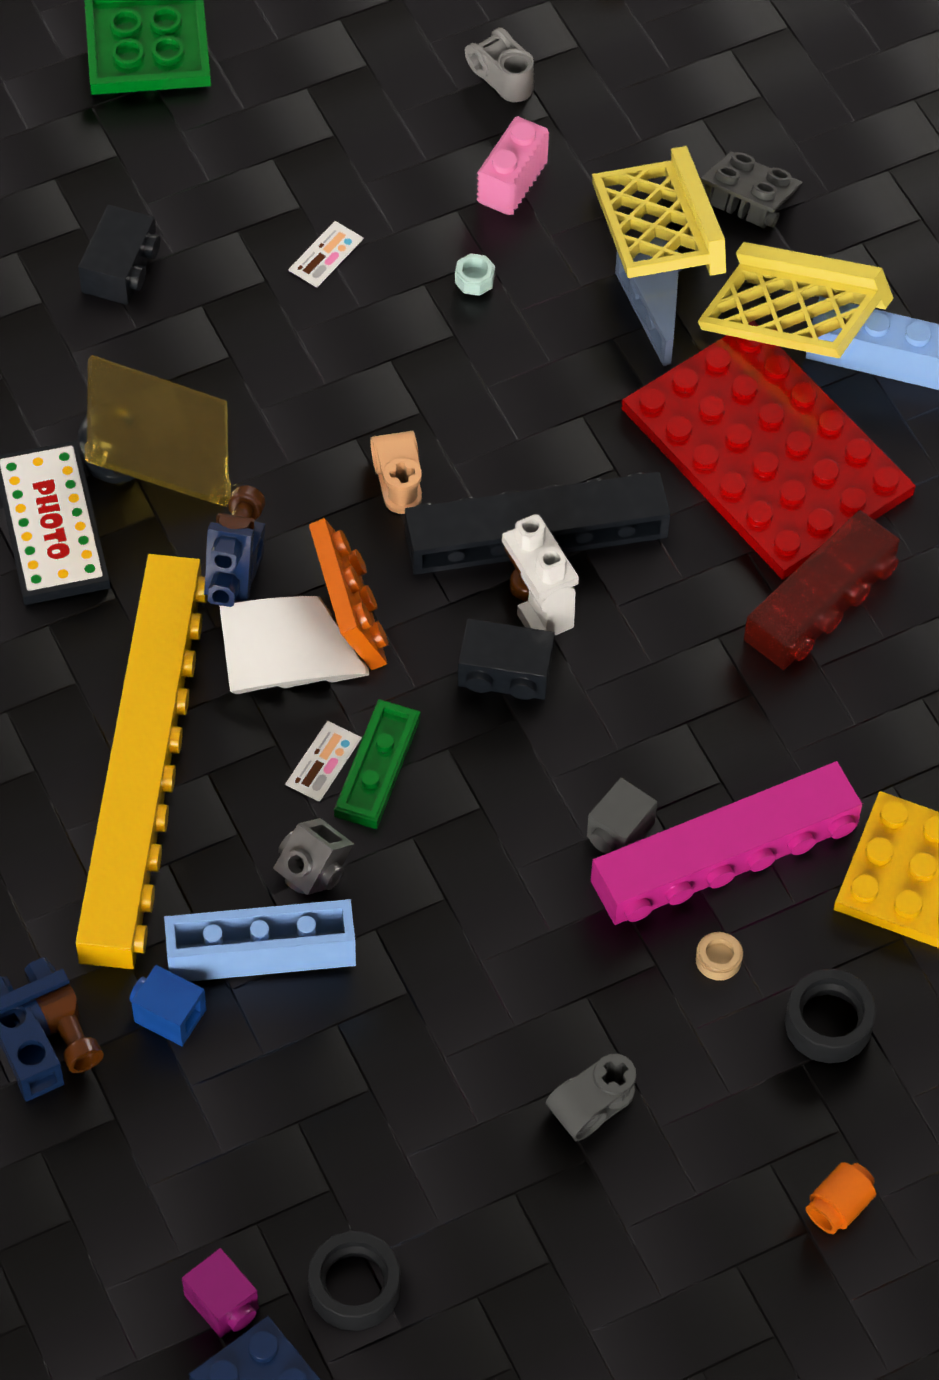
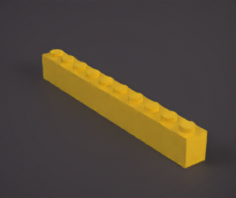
M148 554L75 942L79 964L134 970L137 953H145L148 927L142 925L144 912H152L155 896V886L149 884L151 871L159 872L162 845L156 844L158 831L166 832L168 824L169 806L163 803L165 792L172 793L174 790L176 767L170 765L172 753L179 754L181 750L182 727H177L179 715H186L188 710L189 689L184 688L185 678L193 677L195 670L196 652L190 651L192 639L199 640L201 636L202 614L197 613L199 602L206 603L208 596L204 595L205 577L201 573L200 559Z

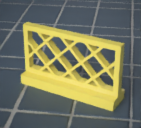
M687 146L671 148L670 161L592 174L595 192L627 278L706 265L710 276L726 273L725 238ZM666 176V179L660 185L648 181L649 179ZM618 184L625 186L620 192L607 188V186ZM637 190L650 194L645 200L632 196ZM661 199L674 202L670 208L658 205L657 203ZM621 206L634 209L629 215L617 210ZM645 214L658 217L654 223L642 220L641 218ZM670 222L684 226L679 232L666 228ZM630 229L643 233L638 239L625 235ZM655 237L668 241L663 247L650 243ZM681 245L695 251L679 253L675 250ZM639 253L652 256L648 260L633 262V259Z
M743 242L736 252L740 264L699 318L698 323L701 330L840 359L875 308L886 310L893 300V295L881 267ZM745 280H747V283L757 285L737 293ZM780 289L792 291L771 300L770 293ZM765 296L767 302L746 311L743 310V304ZM814 296L827 298L807 307L804 303V300ZM800 303L802 309L778 318L777 311ZM849 303L859 304L855 309L840 313L839 307ZM736 307L739 310V313L723 320L718 319L723 312ZM835 310L837 316L815 325L812 324L811 318ZM772 314L774 319L760 326L749 325V322ZM804 321L808 324L807 328L792 334L783 332L784 329ZM842 328L834 342L818 339L821 335Z

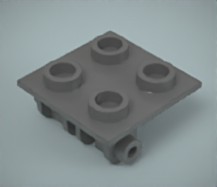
M732 151L700 179L704 183L703 187L712 206L723 211L727 208V213L732 214L740 199H742L738 210V218L743 219L748 212L746 221L756 224L761 228L766 226L773 228L779 218V212H776V210L803 183L792 178L791 174L786 170L769 168L755 162V159L746 153H734Z

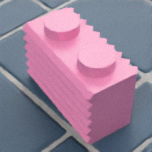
M519 116L513 119L477 172L479 176L477 177L478 197L476 200L480 204L506 215L514 214V209H518V204L525 197V193L529 192V187L533 186L536 176L540 175V170H544V165L547 164L548 129Z

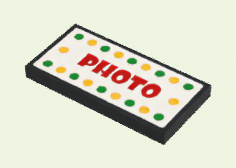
M77 440L0 455V495L24 605L110 589L109 576Z

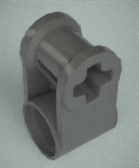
M608 1054L578 1076L558 1086L549 1095L545 1104L573 1139L580 1141L591 1135L606 1120L632 1102L635 1094L636 1068L633 1062L626 1056ZM607 1079H610L612 1081L609 1084H606ZM620 1080L623 1081V1084L621 1086L617 1084V1082H619Z

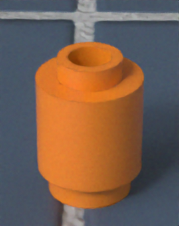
M841 1162L810 1195L811 1202L806 1206L808 1216L819 1228L829 1234H835L839 1229H846L876 1197V1190L873 1186L875 1183L874 1177L865 1167L858 1163L850 1165Z

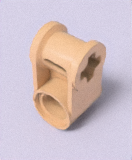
M406 431L370 437L375 473L379 477L384 503L390 511L397 514H405V508L415 507L422 502L420 487L422 470L419 463L414 431Z

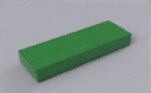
M378 699L334 808V817L377 830L420 722L421 711Z

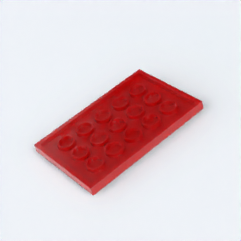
M755 321L749 322V325L759 326ZM726 335L622 399V410L782 580L914 495L916 485L780 346Z

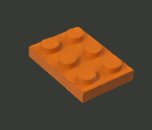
M325 518L309 524L340 634L371 670L388 664L383 647L388 645L387 636L380 622H375L372 611L377 609V603L368 585L364 586L361 576L367 573L362 556L357 549L351 551L343 531L339 530L336 532Z

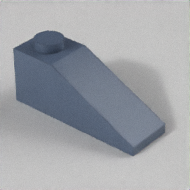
M655 237L650 243L663 247L667 241ZM617 251L615 274L662 365H669L672 360L678 274L682 269L627 278ZM639 253L633 259V262L648 260L652 256Z

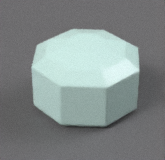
M470 253L457 261L455 284L464 294L480 296L493 288L495 265L486 255Z

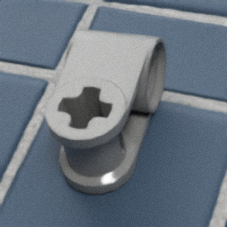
M498 27L492 31L491 37L479 44L471 43L465 47V57L470 68L476 75L482 77L502 98L510 102H522L532 96L534 91L533 57L505 29Z

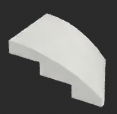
M319 596L267 598L237 602L232 607L220 606L229 687L232 693L241 694L275 686L285 689L324 680L333 683L369 675V668L360 660L351 645L340 634L339 627L331 617V612Z

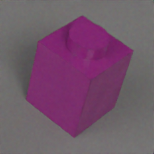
M221 1248L182 1277L184 1296L220 1338L231 1330L234 1332L242 1330L255 1318L256 1310L259 1309L257 1289Z

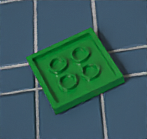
M84 0L91 95L211 86L204 0Z

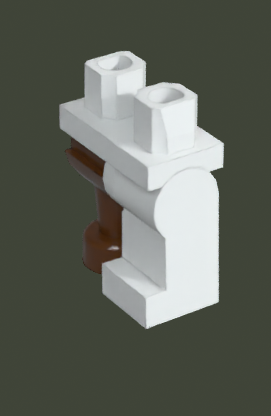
M538 514L517 521L515 529L502 534V543L505 546L506 554L516 568L511 574V593L517 599L526 601L517 606L518 617L526 628L555 632V635L574 628L576 593L573 586L578 584L579 576Z

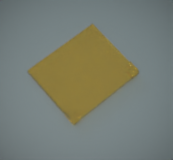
M91 355L88 359L85 461L225 507L231 497V480H228L227 401Z

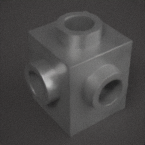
M321 818L299 823L295 830L290 832L281 842L278 850L281 855L273 869L286 878L285 883L298 893L309 895L326 889L330 890L341 880L345 872V868L342 865L353 848L354 843Z

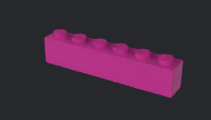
M836 761L597 857L592 861L591 883L614 925L627 920L636 922L648 916L653 909L668 903L670 905L681 904L688 900L693 893L702 889L722 887L739 874L749 870L753 872L764 870L778 858L791 853L793 855H800L809 851L816 843L827 838L839 839L850 834L858 826L862 802Z

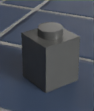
M620 777L588 815L587 837L599 851L605 854L640 841L655 824L658 801Z

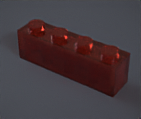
M861 510L857 511L747 616L744 640L783 670L795 659L798 661L803 660L814 647L815 640L823 632L831 633L842 620L843 613L851 605L859 606L868 596L871 586L879 578L885 580L893 573L899 562L896 555L900 539Z

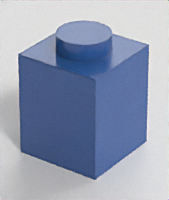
M158 965L154 966L147 978L141 977L136 982L130 995L134 1022L182 1047L206 1011L205 991L203 988Z

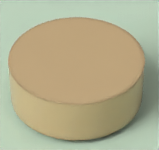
M710 933L704 936L697 946L696 965L704 976L712 980H727L733 977L741 967L743 957L742 946L734 936L728 933Z

